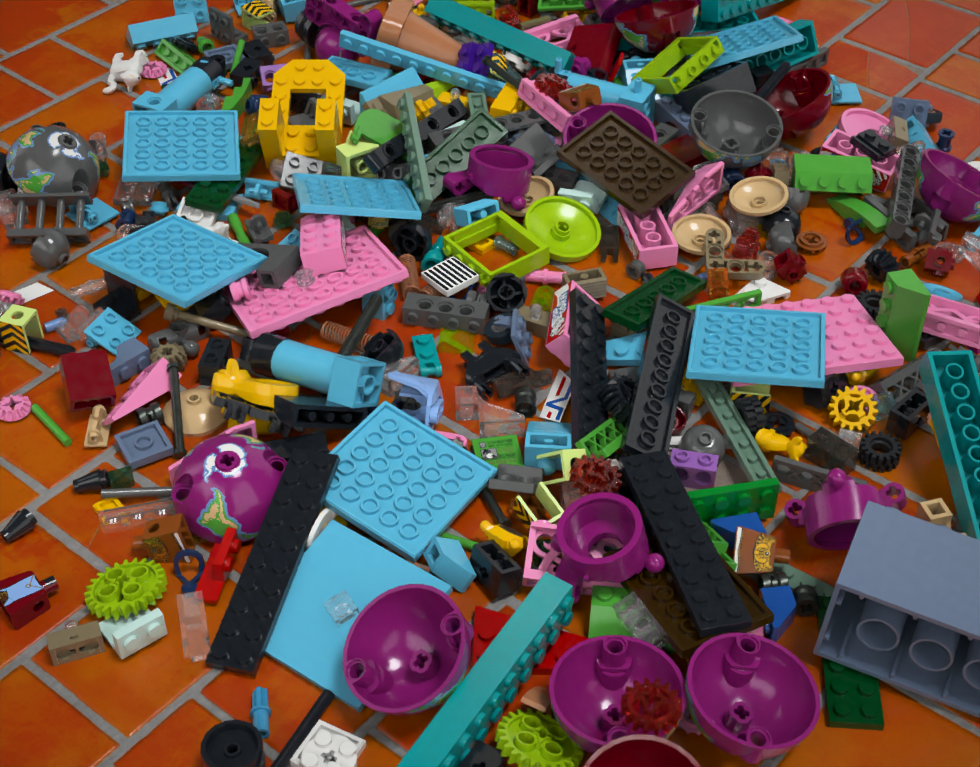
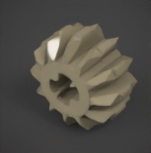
M167 342L165 345L159 344L158 348L152 349L149 358L150 364L164 357L169 363H179L180 371L185 370L188 359L183 346H178L176 342L173 344Z

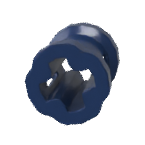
M947 128L940 129L936 145L939 150L950 152L952 148L951 141L955 136V132Z
M124 209L121 212L120 219L115 224L117 231L122 234H129V229L133 228V224H135V216L137 215L135 211Z

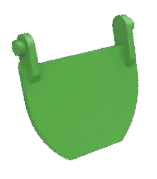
M369 109L363 111L356 119L352 131L354 133L351 134L350 139L356 145L361 136L381 146L402 133V123L379 109ZM408 154L402 157V159L406 160L405 163H409L407 161Z

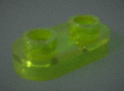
M547 285L538 287L535 290L530 307L551 313L555 290Z

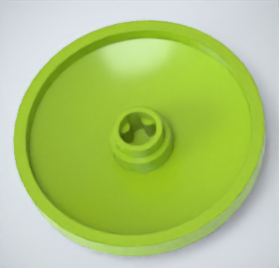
M563 196L540 198L530 205L524 217L523 227L549 246L550 259L556 261H582L595 252L601 239V228L595 215L586 206L571 198Z

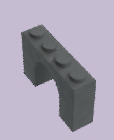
M239 243L268 257L256 269L261 288L279 289L302 265L298 245Z

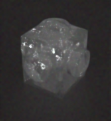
M454 202L447 203L438 211L437 221L443 230L449 229V232L461 229L455 224L453 209L465 205L464 203L454 205Z

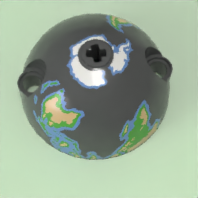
M720 90L709 93L697 101L691 112L688 129L692 134L696 147L707 160L712 163L722 161L725 163L724 168L745 169L764 161L779 147L783 134V123L776 109L763 98L746 91Z
M37 124L32 125L30 130L14 141L7 152L6 167L14 183L25 193L85 191L90 193L92 199L97 193L100 184V163L96 152L84 137L71 129L58 125H49L47 127Z

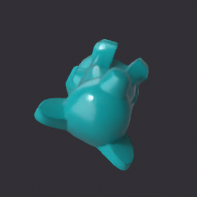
M440 235L432 245L431 250L424 255L420 264L421 270L425 271L443 262L444 258H448L442 249L443 236Z

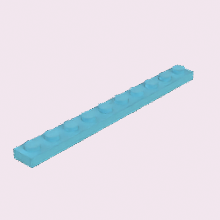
M343 29L340 33L339 47L404 69L414 67L419 74L476 93L485 92V96L496 99L505 86V83Z

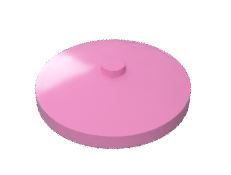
M850 108L840 117L838 129L852 136H857L858 133L871 129L885 139V128L890 120L868 109Z

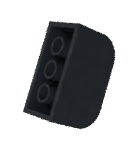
M734 61L720 65L697 76L678 94H672L675 103L682 106V110L685 113L691 115L697 101L709 93L720 90H740L756 94V87L748 63Z

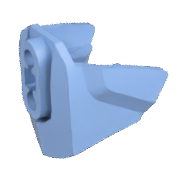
M398 371L389 372L387 375L389 379L404 384L401 387L399 396L412 397L421 404V408L417 410L402 409V411L434 429L435 424L439 423L444 409V399L439 380L400 373Z

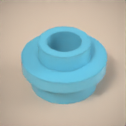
M154 201L151 203L149 210L154 211V214L165 215V212L169 211V207H167L166 202Z

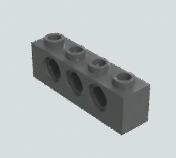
M408 292L402 306L403 324L484 335V326L489 321V303Z

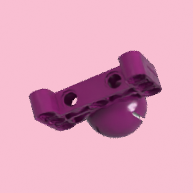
M306 0L305 16L307 19L319 27L324 25L315 40V52L319 60H327L332 55L353 61H358L360 57H365V55L339 47L340 33L343 29L376 40L383 20L382 14L378 9L373 8L362 14L344 0Z

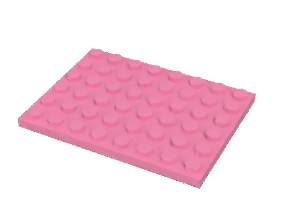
M364 224L346 231V269L306 277L302 264L279 289L261 288L257 272L254 270L241 277H246L251 298L243 297L237 302L233 300L229 285L222 289L224 290L223 295L230 301L228 303L251 339L258 338L262 333L284 329L289 324L304 321L307 317L315 314H322L327 309L342 306L347 301L362 298L365 294L379 291L392 283H399L403 279L408 278L409 274L406 267Z
M843 294L837 297L825 296L820 299H803L796 302L785 301L780 304L742 307L826 313L825 375L903 365L904 357L854 295ZM730 382L733 387L755 385V383Z

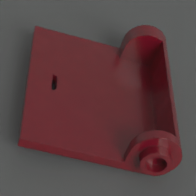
M616 23L574 26L566 50L573 53L576 57H587L591 62V69L588 71H591L595 78L605 80L609 77L622 36L616 27Z

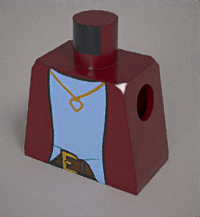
M26 571L0 580V607L15 631L50 609L51 606L47 594L59 589L57 581L53 575L39 581L33 571Z

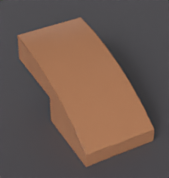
M536 686L526 692L521 698L520 702L544 713L552 714L549 689Z

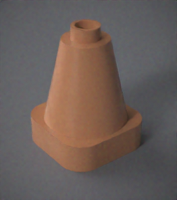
M392 0L381 22L376 41L456 67L459 60L458 51L462 44L413 12L415 1ZM371 58L369 63L370 65L402 72L406 70Z

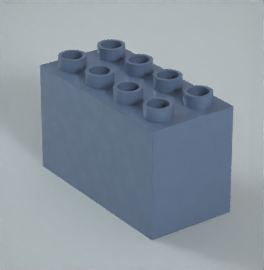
M868 500L836 582L813 654L980 718V540L955 532L947 526L933 524L902 513L894 507L883 506Z

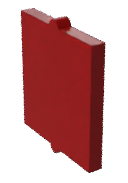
M620 53L607 78L608 82L613 81L621 67L624 53Z

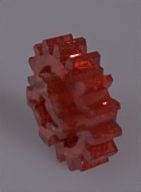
M508 4L500 7L499 21L521 30L519 26L521 20L516 13V9H513V5Z
M544 73L538 74L534 83L536 85L535 88L540 89L539 92L545 93V96H549L555 101L559 100L558 92L573 87L568 85L569 82L566 79L553 73H547V75Z
M749 227L746 228L745 232H742V236L737 237L734 249L732 250L733 259L756 260L758 250L761 247V242H758L760 231Z
M591 453L588 458L583 454L581 459L576 458L569 472L571 474L569 481L574 482V489H580V495L601 492L617 494L622 484L620 480L622 474L616 473L619 467L611 466L612 460L604 461L603 455L596 458L594 453Z
M646 677L643 684L635 680L633 688L627 686L625 694L621 696L620 714L625 715L624 723H633L632 730L634 732L639 728L643 729V735L653 731L654 735L658 736L659 730H663L668 734L670 726L677 727L678 719H681L682 698H677L678 690L670 691V683L668 682L660 685L659 678H656L654 683H650Z

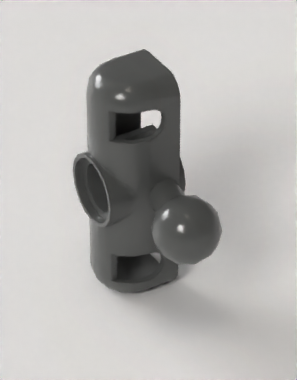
M182 320L173 321L169 324L168 328L149 335L148 348L152 352L153 348H158L159 342L167 340L169 344L176 342L178 346H183L187 356L194 357L200 351L197 341L208 338L210 336V328ZM198 328H203L206 332L203 335H199Z

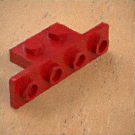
M227 527L221 543L214 544L194 592V601L211 604L218 603L228 576L233 570L235 558L241 549L242 542L241 539H238L237 528Z

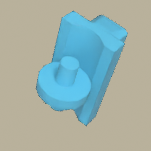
M246 177L244 197L272 201L271 190L276 187L279 188V182Z

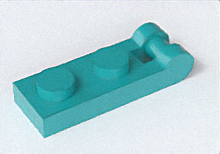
M433 334L411 336L419 375L426 378L430 375H435V377L442 376V366L439 361Z

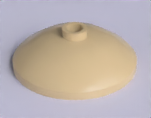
M532 175L529 191L524 195L526 206L523 210H514L511 204L506 205L502 201V197H498V203L501 210L506 214L525 217L528 208L536 200L555 195L554 186L547 178Z
M753 176L736 183L729 193L731 206L736 211L752 217H762L777 212L785 206L789 198L787 186L779 179L769 176Z
M708 214L684 216L677 220L672 227V234L679 248L694 255H705V234L710 228H717L723 232L724 249L731 240L729 226L720 218ZM712 237V243H716L715 237ZM710 251L709 253L712 255V254H715V253H718V252H717V251Z
M192 388L180 392L184 437L209 435L219 430L228 421L223 418L221 407L213 405L211 389ZM170 399L163 408L164 424L174 433L172 400Z

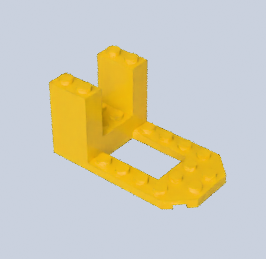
M293 59L274 73L272 98H260L257 126L266 168H283V159L287 151L324 161L322 169H337L336 146L342 144L346 75L331 61ZM291 93H326V99H317L315 125H289Z

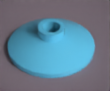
M932 283L923 284L930 294L954 301H961L963 299L960 293L950 288Z

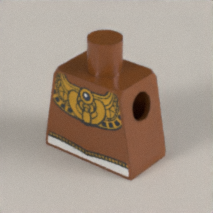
M585 83L558 92L560 106L566 111H580L591 105L602 103L600 88L597 85Z
M182 513L148 521L145 524L143 535L134 536L132 542L135 551L147 550L150 559L154 560L155 563H173L174 557L178 552L185 549L195 550L196 543ZM185 556L179 560V563H192L193 557Z
M737 526L733 560L737 563L735 572L738 575L773 573L774 563L789 565L791 550L776 548L777 537Z

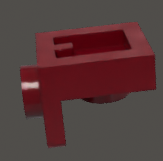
M278 187L271 190L273 207L287 214H291L299 209L295 192L290 194Z

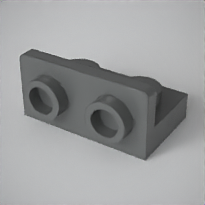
M501 463L498 465L497 477L489 479L488 488L534 494L536 493L538 483L543 482L544 469Z

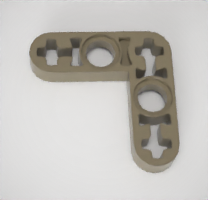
M710 228L706 231L704 240L705 272L708 277L736 280H760L764 277L766 266L762 261L753 259H724L723 232L717 228ZM712 237H715L716 243H712ZM710 251H717V252H719L720 254L717 255V256H714V255H711L709 252H710ZM738 267L741 270L739 272H734L730 268Z

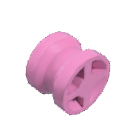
M246 277L241 278L238 282L234 281L229 284L235 302L243 297L251 298V291Z

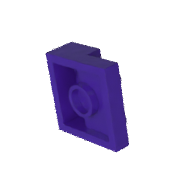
M490 42L462 44L458 51L459 60L456 67L488 77L490 67L484 66L481 61L485 55L492 57L494 44Z

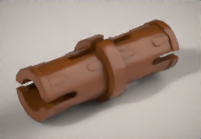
M925 242L919 247L912 248L908 254L899 259L900 266L908 268L914 263L923 261L928 248L933 249V246Z

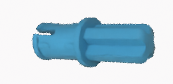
M260 686L256 687V690L252 692L250 717L253 718V725L258 728L262 739H266L270 735L269 717L272 712L269 708L268 690Z

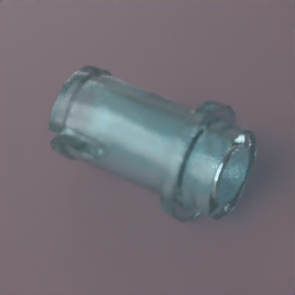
M497 235L493 241L495 249H501L512 256H515L519 250V247L505 239L504 235Z

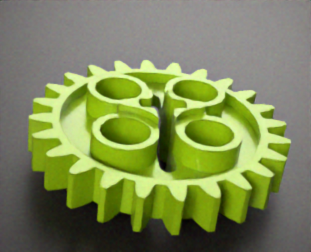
M134 558L129 563L125 559L121 565L117 562L114 563V568L112 569L105 567V573L98 572V579H91L92 585L86 586L87 592L84 593L86 598L84 600L88 610L90 609L92 615L96 614L98 619L104 616L106 621L112 616L115 621L120 616L128 619L129 614L133 613L135 616H138L139 610L148 611V605H156L155 599L163 598L162 592L167 591V576L160 563L155 564L154 560L148 562L147 558H144L138 562V559Z
M527 708L526 713H524L522 710L517 709L516 714L510 711L507 717L503 716L496 730L494 741H497L496 749L502 750L501 757H509L508 764L516 763L518 764L517 767H579V764H581L584 755L583 749L567 737L557 720L552 718V714L542 715L540 710L533 713L530 708Z

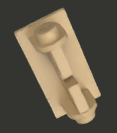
M261 0V2L273 8L274 13L260 19L267 18L270 22L276 21L277 0Z
M101 404L93 407L92 414H90L84 447H107L111 423L107 426L102 424L108 414Z

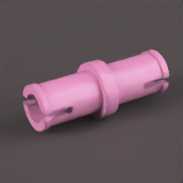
M549 269L534 270L525 275V282H542L543 285H548V283L562 284V274L567 272L549 271Z

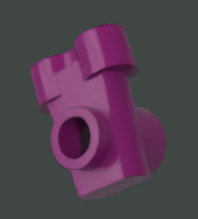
M575 57L571 71L587 76V71L591 69L590 60L587 57Z

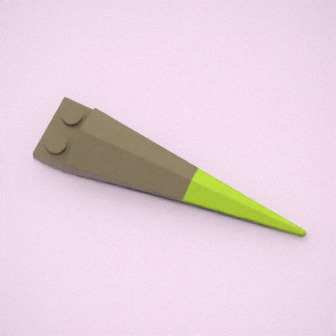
M438 80L379 95L377 98L365 102L362 107L365 111L379 109L400 121L397 103L405 91L412 93L413 102L415 103L419 99L426 101L431 97L432 99L434 97L438 98L443 91L447 92L455 85Z

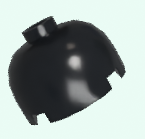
M785 205L777 212L764 216L761 230L762 232L765 231L767 233L766 237H768V233L774 225L789 220L794 240H796V236L801 231V218L794 209Z
M407 222L395 230L391 243L392 247L395 246L398 257L410 254L414 256L416 262L423 260L424 255L431 250L432 236L424 225L417 222Z
M512 273L495 275L486 287V299L489 307L498 314L513 313V309L521 308L527 300V287L524 281Z
M386 329L388 332L384 334L381 331L375 334L363 348L366 351L365 357L386 363L385 372L398 368L404 354L402 340L391 329Z

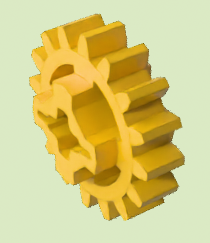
M432 97L426 101L419 99L414 103L417 122L431 115L430 110L436 106Z
M856 385L853 390H850L848 386H845L844 392L838 389L836 396L831 397V403L828 406V410L831 411L829 412V418H835L833 426L839 424L841 425L840 431L842 432L847 428L849 434H852L855 429L858 434H861L862 427L869 430L870 423L874 424L876 421L874 416L878 415V410L874 409L878 403L877 401H871L873 394L866 395L865 388L861 392L858 391ZM839 404H841V408H842V410H841L840 413H839V411H838V405H839ZM865 407H867L868 409L867 416H865V412L863 411Z

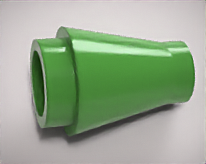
M203 36L197 38L196 43L201 54H203V51L214 49L212 40Z

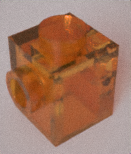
M728 268L707 269L709 301L729 296Z

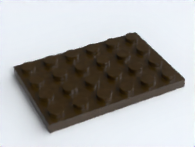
M611 110L557 150V157L641 220L695 177L693 169Z
M653 536L648 537L649 554L658 553L661 555ZM622 547L603 554V557L619 552ZM721 556L720 558L752 618L751 628L700 638L666 563L663 570L658 573H651L644 567L639 574H634L627 580L620 582L682 659L693 655L704 642L713 637L728 633H747L774 622V613Z

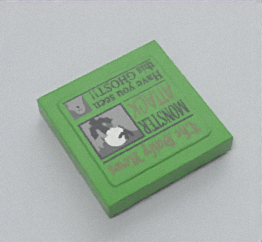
M516 434L471 439L473 454L498 469V465L501 463L524 466Z

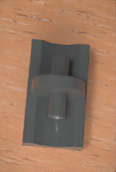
M409 163L391 164L376 173V178L403 180V177L410 172Z
M938 208L930 216L922 213L914 217L913 223L920 230L917 242L921 245L927 241L935 246L942 239V235L939 232L944 229L946 222L940 218L941 211Z
M257 214L251 217L250 220H244L254 243L269 244V241L274 240L266 218L263 215Z

